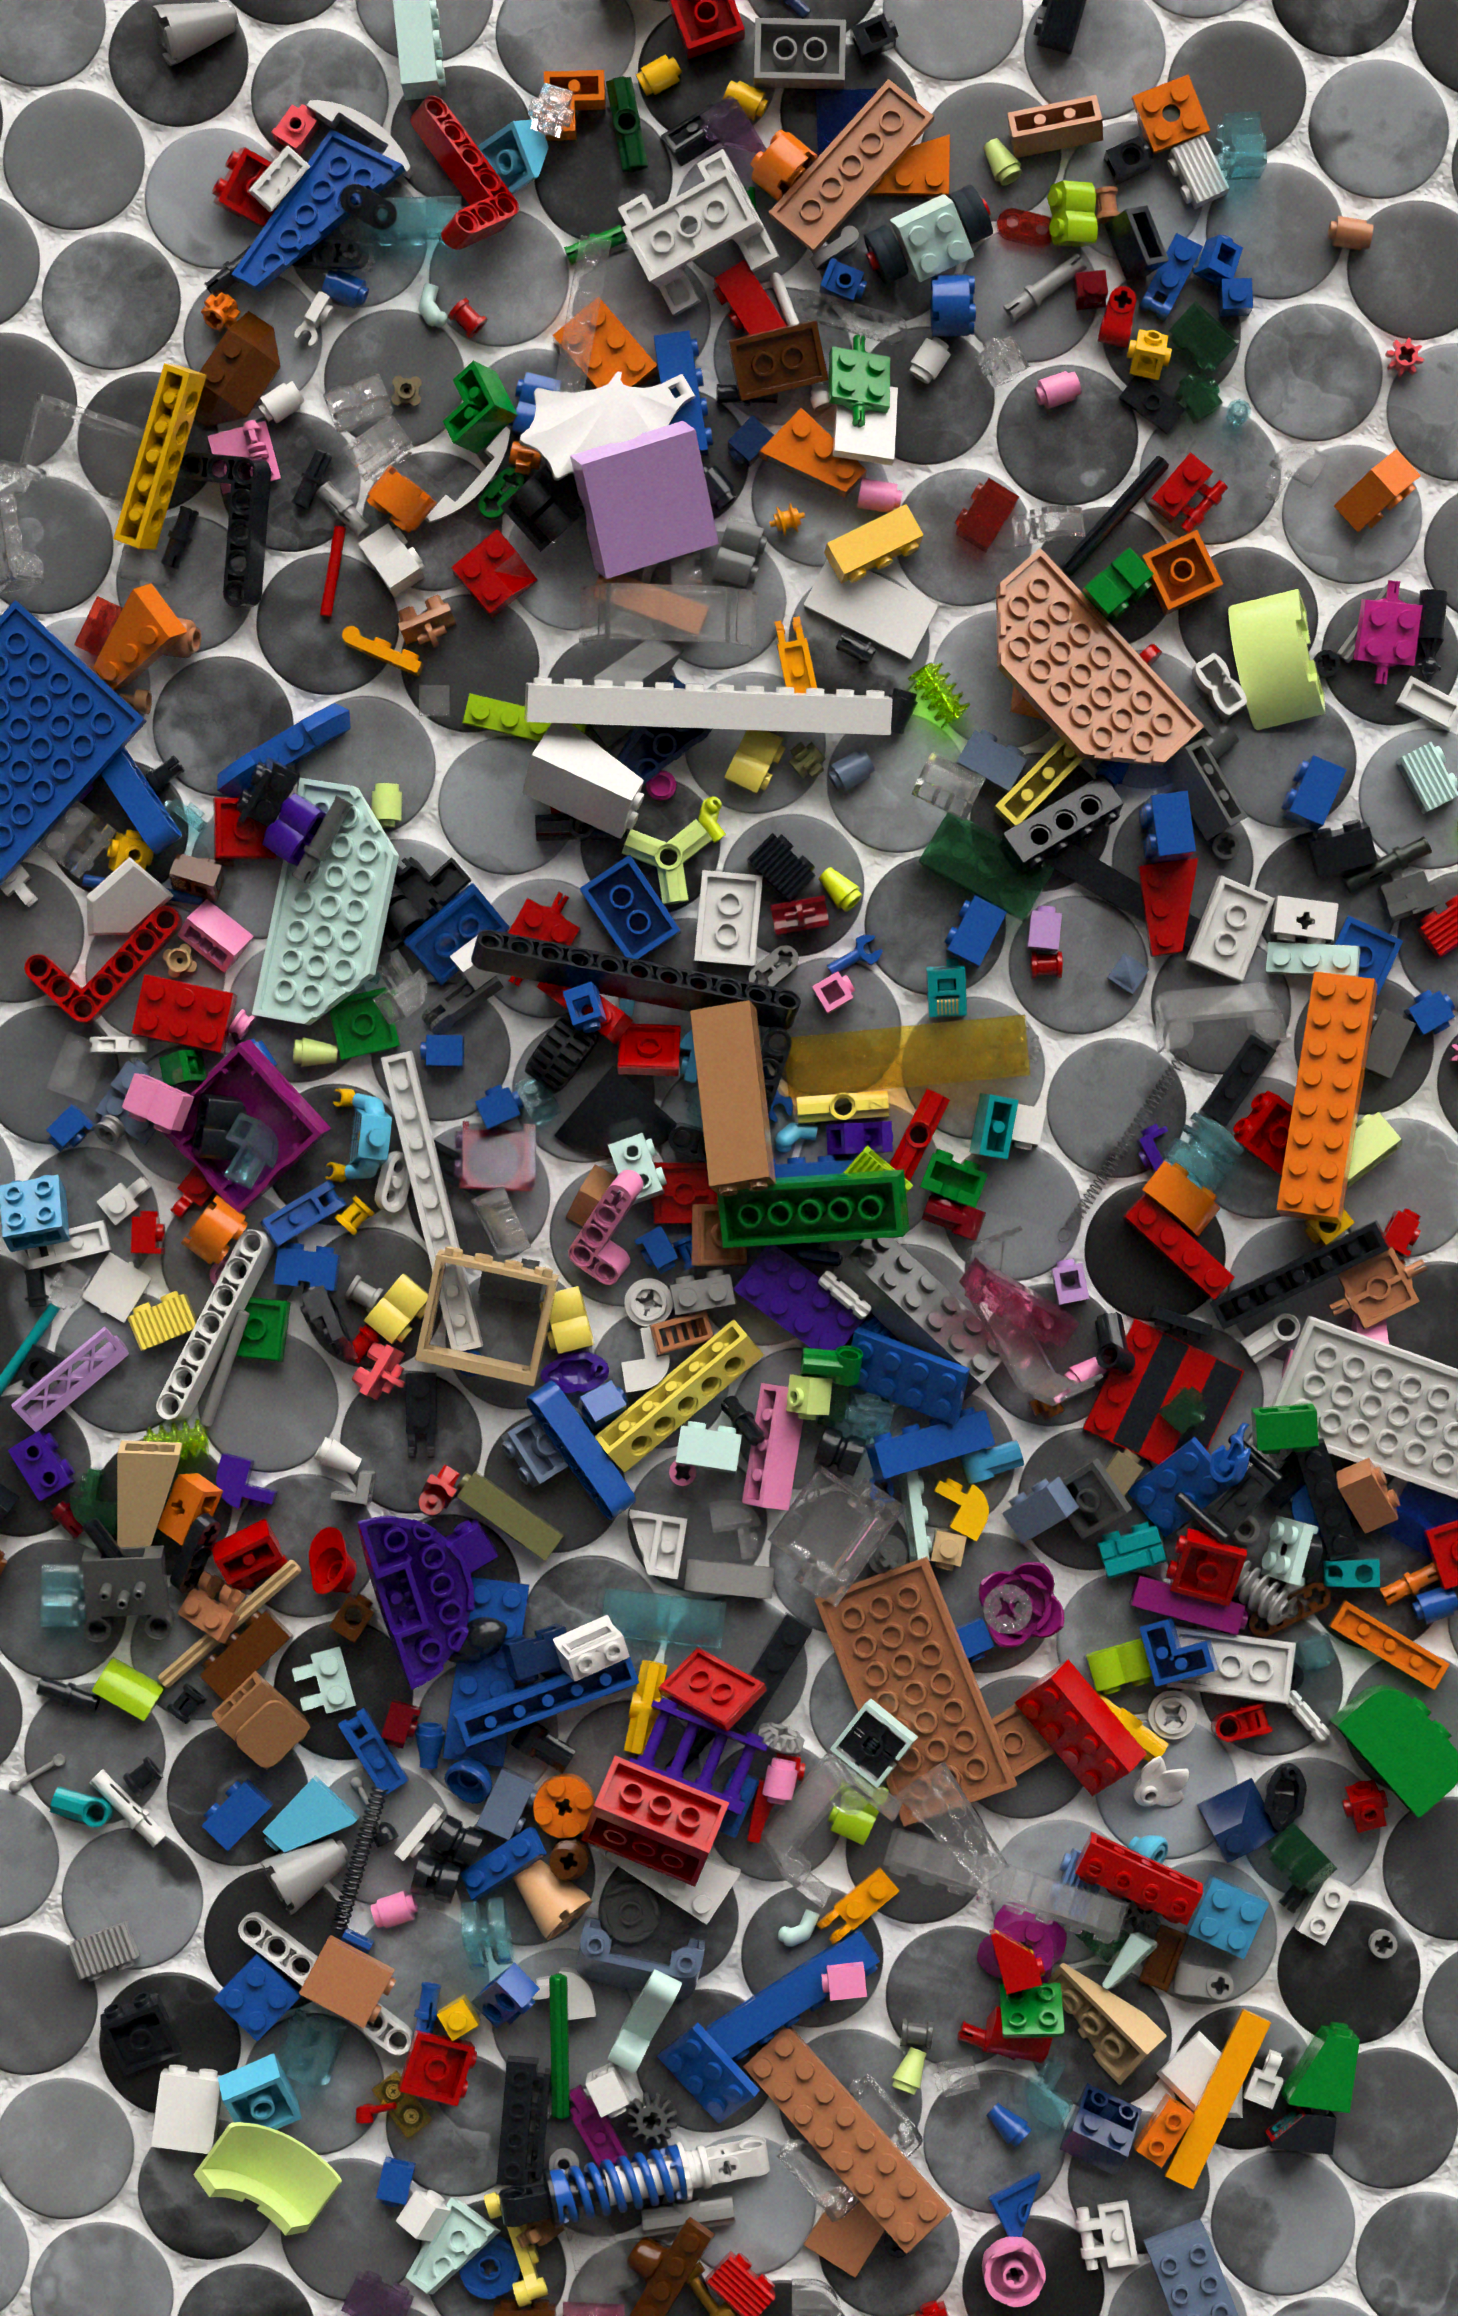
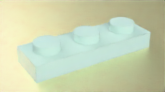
M1268 942L1266 972L1267 974L1313 976L1315 971L1358 977L1361 948L1350 945Z
M913 1470L898 1475L909 1559L912 1562L927 1556L930 1561L929 1554L932 1553V1542L930 1537L926 1535L925 1524L928 1523V1512L926 1507L922 1505L921 1494L924 1493V1482L922 1477L918 1476V1470Z

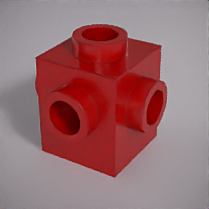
M1374 1779L1359 1781L1354 1785L1344 1787L1347 1799L1342 1800L1346 1818L1351 1817L1357 1833L1387 1826L1384 1808L1389 1807L1384 1790H1378Z

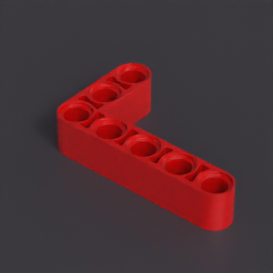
M427 96L411 115L410 121L414 130L470 205L459 210L441 232L442 240L448 247L460 250L501 232L518 213L519 204L446 103L437 96Z
M170 906L158 907L83 988L53 960L42 954L32 955L26 960L24 966L25 973L73 1019L84 1024L93 1023L177 934L182 927V917L178 911ZM165 913H172L175 920L170 928H162L160 926V918ZM144 935H151L154 939L152 948L147 951L141 950L139 946L140 939ZM130 957L133 960V968L127 973H121L118 967L120 960ZM45 961L47 964L46 973L40 977L35 976L33 972L35 963ZM109 979L113 985L112 990L108 995H101L98 991V985L102 980ZM61 981H67L70 987L68 994L64 997H58L55 992L57 984ZM88 1001L92 1006V1011L89 1016L81 1018L78 1015V1006L82 1002Z

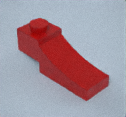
M777 1752L776 1758L796 1762L795 1770L798 1771L796 1782H802L806 1764L800 1763L801 1755ZM759 1778L760 1782L756 1790L747 1841L755 1843L760 1842L765 1822L775 1805L767 1801L768 1796L762 1794L764 1778Z

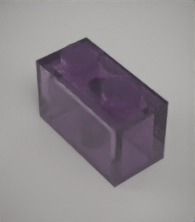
M366 2270L363 2273L358 2271L341 2311L351 2316H406L414 2296L409 2294L410 2290L403 2285L393 2283V2286L381 2281L382 2277L375 2272Z

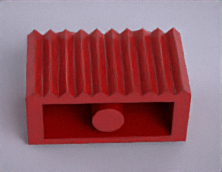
M1458 894L1445 902L1448 908L1440 914L1434 910L1420 920L1423 925L1417 929L1437 959L1458 946Z
M730 2251L705 2278V2283L740 2316H759L775 2299V2292L773 2290L775 2285L764 2274L757 2276L750 2269L752 2267L751 2262L743 2254L738 2253L735 2255Z

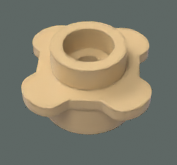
M181 944L179 948L173 950L166 949L163 953V959L167 961L169 967L168 974L173 978H177L181 973L187 971L192 973L197 968V963L193 961L191 956L192 948L188 944ZM178 958H182L183 962L181 964L177 962Z

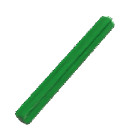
M556 1973L549 1977L552 2116L557 2119H563L570 2115L568 1982L566 1975Z

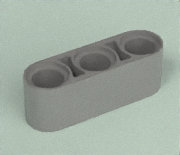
M687 1559L684 1590L772 1599L775 1568Z

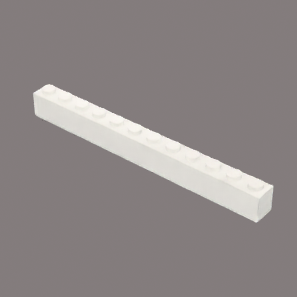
M541 677L533 678V683H526L524 719L527 722L891 735L893 699L884 696L885 691L866 690V696L854 695L855 690L836 689V694H824L825 689L806 688V693H794L793 687H776V692H764V686H746V691H734V685L717 684L716 690L704 689V684L686 683L685 689L673 688L674 683L655 682L654 688L643 687V682L625 681V686H613V681L594 680V685H582V679H564V684H552V678Z

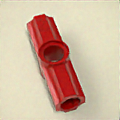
M928 1088L889 1163L895 1170L904 1169V1176L909 1182L950 1102V1099ZM918 1126L925 1129L927 1133L926 1140L919 1144L914 1143L910 1138L911 1129Z

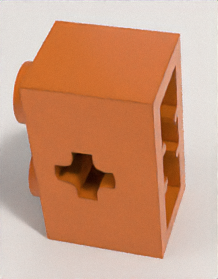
M199 1473L178 1474L177 1479L173 1483L172 1492L167 1504L163 1508L157 1528L183 1546L195 1519L204 1513H209L211 1516L214 1515L223 1490Z
M1165 2093L1134 2141L1133 2146L1135 2150L1162 2168L1194 2119L1193 2111Z

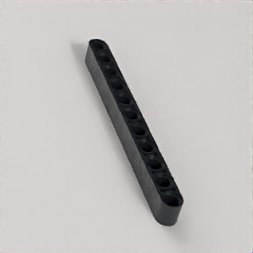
M483 930L478 933L471 956L472 964L484 971L568 988L592 982L599 988L600 994L688 1012L750 1000L757 1011L758 1026L768 1028L779 1026L785 1030L790 1029L793 1026L801 1004V999L795 992L782 988L494 930Z

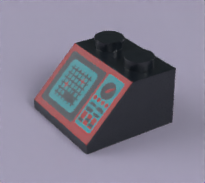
M1295 2106L1265 2130L1264 2138L1273 2149L1333 2155L1337 2118L1329 2110Z

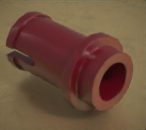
M62 1500L50 1512L53 1516L51 1520H57L75 1539L84 1531L83 1525L85 1523L70 1508L71 1504H66Z

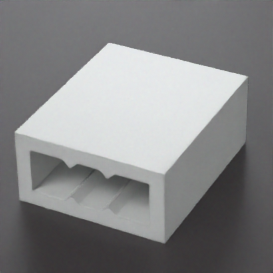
M169 2065V2069L164 2068L160 2074L151 2147L208 2154L215 2145L222 2100L217 2077L221 2075H217L218 2071L213 2069H200L198 2073L187 2071L188 2067L183 2065Z

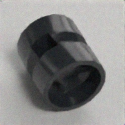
M826 1426L813 1462L828 1468L834 1464L837 1467V1471L854 1477L867 1440L851 1434L845 1438L842 1431Z
M447 1814L430 1850L443 1857L451 1855L453 1862L468 1869L486 1833L472 1826L464 1828L462 1821Z
M421 1854L410 1892L425 1897L431 1893L435 1900L451 1904L462 1866L448 1861L439 1864L437 1858Z

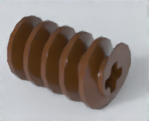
M578 1837L561 1838L555 1843L550 1855L549 1865L552 1873L562 1881L574 1880L582 1876L588 1867L590 1858L589 1848ZM568 1853L574 1854L572 1863L566 1862Z

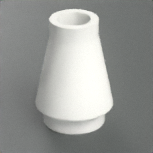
M324 1437L314 1456V1459L320 1461L319 1465L346 1471L353 1475L362 1458L353 1454L335 1438L329 1439L327 1437Z

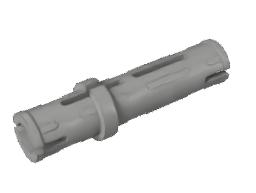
M1075 253L1034 285H1027L1023 293L1003 306L1008 316L1012 315L1010 319L1015 322L1034 306L1036 308L1040 307L1045 298L1073 279L1075 273L1087 269L1083 259L1078 260L1080 256Z

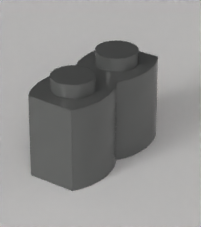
M729 518L712 571V579L744 589L747 588L748 582L754 584L759 566L754 565L757 553L763 555L768 537L763 536L764 528Z

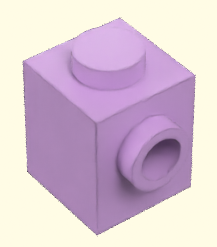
M1038 906L1037 911L1032 910L1030 912L1026 949L1058 951L1062 913H1055V907Z

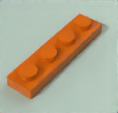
M1345 1600L1329 1624V1627L1433 1690L1436 1689L1450 1665Z

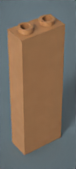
M748 1000L691 1010L709 1187L716 1194L719 1193L720 1196H732L738 1193L737 1190L748 1188L750 1191L765 1190L768 1188L767 1185L776 1184L756 1008Z

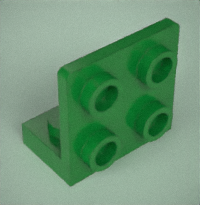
M1042 1983L1043 1985L1006 1994L1004 1984H999L998 2006L1001 2007L1003 2037H1063L1064 2018L1061 1983Z

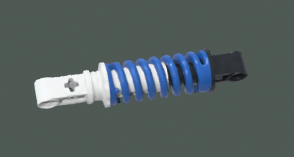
M753 2136L740 2141L706 2148L703 2145L696 2146L695 2150L685 2151L682 2144L678 2142L675 2145L662 2148L660 2151L658 2149L650 2150L647 2159L641 2152L634 2153L631 2163L626 2156L622 2155L617 2158L615 2166L610 2159H603L599 2170L593 2162L585 2164L583 2173L578 2166L574 2165L569 2168L567 2178L564 2169L550 2171L546 2169L543 2170L542 2182L511 2186L499 2192L503 2224L507 2227H519L527 2223L550 2219L554 2229L563 2224L569 2223L568 2214L563 2212L565 2210H568L570 2220L573 2223L578 2222L580 2219L579 2207H584L588 2219H594L596 2216L594 2204L598 2203L601 2205L603 2215L609 2216L612 2213V2205H618L619 2211L623 2213L628 2209L627 2202L633 2201L636 2209H642L644 2206L643 2199L650 2198L651 2205L657 2206L660 2203V2195H666L667 2201L670 2203L675 2201V2196H677V2200L689 2201L692 2200L693 2189L701 2187L709 2189L713 2184L767 2174L770 2171L767 2144L765 2138Z

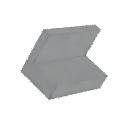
M361 1471L359 1473L356 1493L336 1490L331 1493L330 1499L365 1505L371 1503L377 1472Z

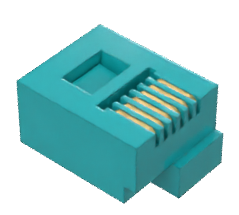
M958 958L946 959V966L926 967L929 1017L967 1016L964 965L958 964Z

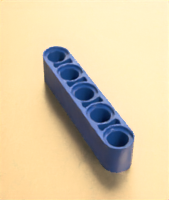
M124 747L102 771L101 775L145 843L156 855H159L180 839L182 834Z
M548 1381L525 1398L530 1412L607 1519H614L636 1502L631 1488L555 1382Z

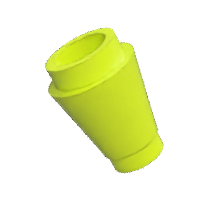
M832 867L825 870L818 879L837 908H842L845 912L852 909L863 896L859 892L860 887L835 871Z

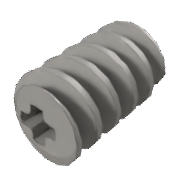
M1247 1560L1242 1568L1233 1597L1239 1596L1241 1603H1248V1608L1252 1611L1258 1610V1615L1261 1618H1267V1622L1270 1625H1277L1291 1612L1297 1597L1288 1601L1287 1597L1290 1592L1288 1589L1283 1590L1280 1594L1277 1593L1280 1584L1275 1582L1269 1587L1270 1576L1267 1574L1259 1579L1261 1569L1257 1567L1252 1572H1249L1251 1562Z

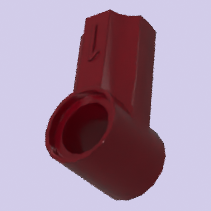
M930 1195L921 1219L950 1229L951 1233L977 1241L986 1212L964 1204L957 1205L940 1197Z

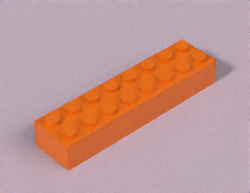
M1314 971L1276 1209L1280 1216L1341 1224L1378 990L1377 983L1373 978Z

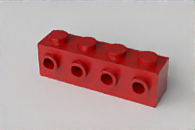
M1092 1831L1076 1861L1075 1874L1085 1883L1095 1885L1096 1883L1103 1886L1111 1895L1118 1898L1124 1896L1133 1900L1139 1908L1146 1911L1152 1909L1161 1913L1163 1918L1174 1924L1180 1922L1187 1926L1203 1895V1883Z

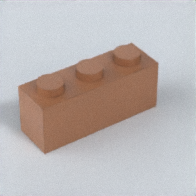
M1097 95L1007 113L1009 136L1015 158L1103 141V123Z

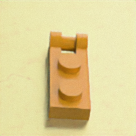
M347 626L342 632V638L350 648L412 675L420 676L424 666L422 662L418 661L419 655L403 649L401 653L390 649L392 644L378 637H375L374 641L367 639L361 635L355 626Z

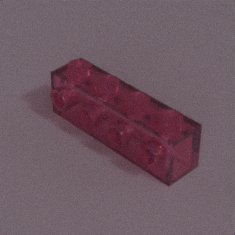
M977 1257L974 1258L959 1280V1283L967 1290L964 1295L978 1305L981 1302L987 1304V1308L1001 1318L1006 1315L1011 1318V1323L1023 1331L1027 1328L1032 1330V1334L1046 1344L1051 1341L1063 1348L1080 1324L1066 1309Z

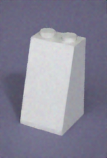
M551 723L531 756L522 793L621 839L626 829L632 830L638 819L639 813L635 812V810L639 809L644 798V794L640 793L644 780L572 724Z

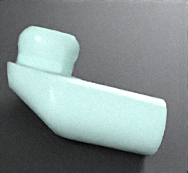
M425 283L419 303V312L428 325L439 328L443 327L446 324L447 315L445 312L440 311L435 303L439 287Z

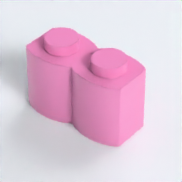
M134 1073L122 1108L130 1112V1118L144 1123L148 1119L155 1123L154 1129L171 1134L172 1130L182 1131L194 1096L148 1075Z

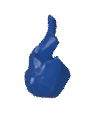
M1242 1423L1237 1432L1230 1437L1231 1445L1229 1450H1226L1225 1446L1221 1445L1212 1453L1210 1464L1211 1476L1225 1487L1234 1486L1241 1482L1247 1471L1251 1448L1245 1449L1244 1434L1249 1426L1248 1423Z

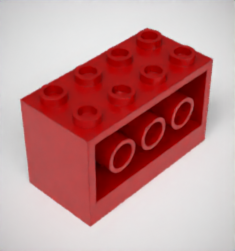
M614 1756L581 1840L695 1887L729 1802Z

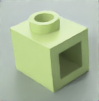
M790 1374L786 1411L796 1412L799 1419L816 1420L817 1415H829L833 1379Z

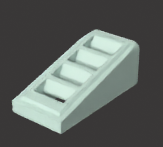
M1141 1932L1130 1934L1102 1983L1103 1987L1111 1989L1118 1986L1156 1949L1158 1943Z

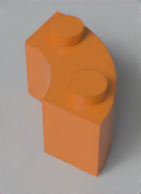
M1164 1160L1142 1190L1177 1222L1199 1237L1220 1210V1207L1214 1202L1217 1196L1203 1186L1200 1189L1187 1178L1189 1172L1175 1162L1171 1166Z

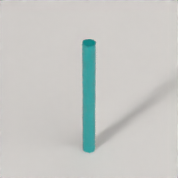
M50 1302L0 1375V1397L24 1363L32 1345L38 1343L59 1312L60 1308L54 1303Z

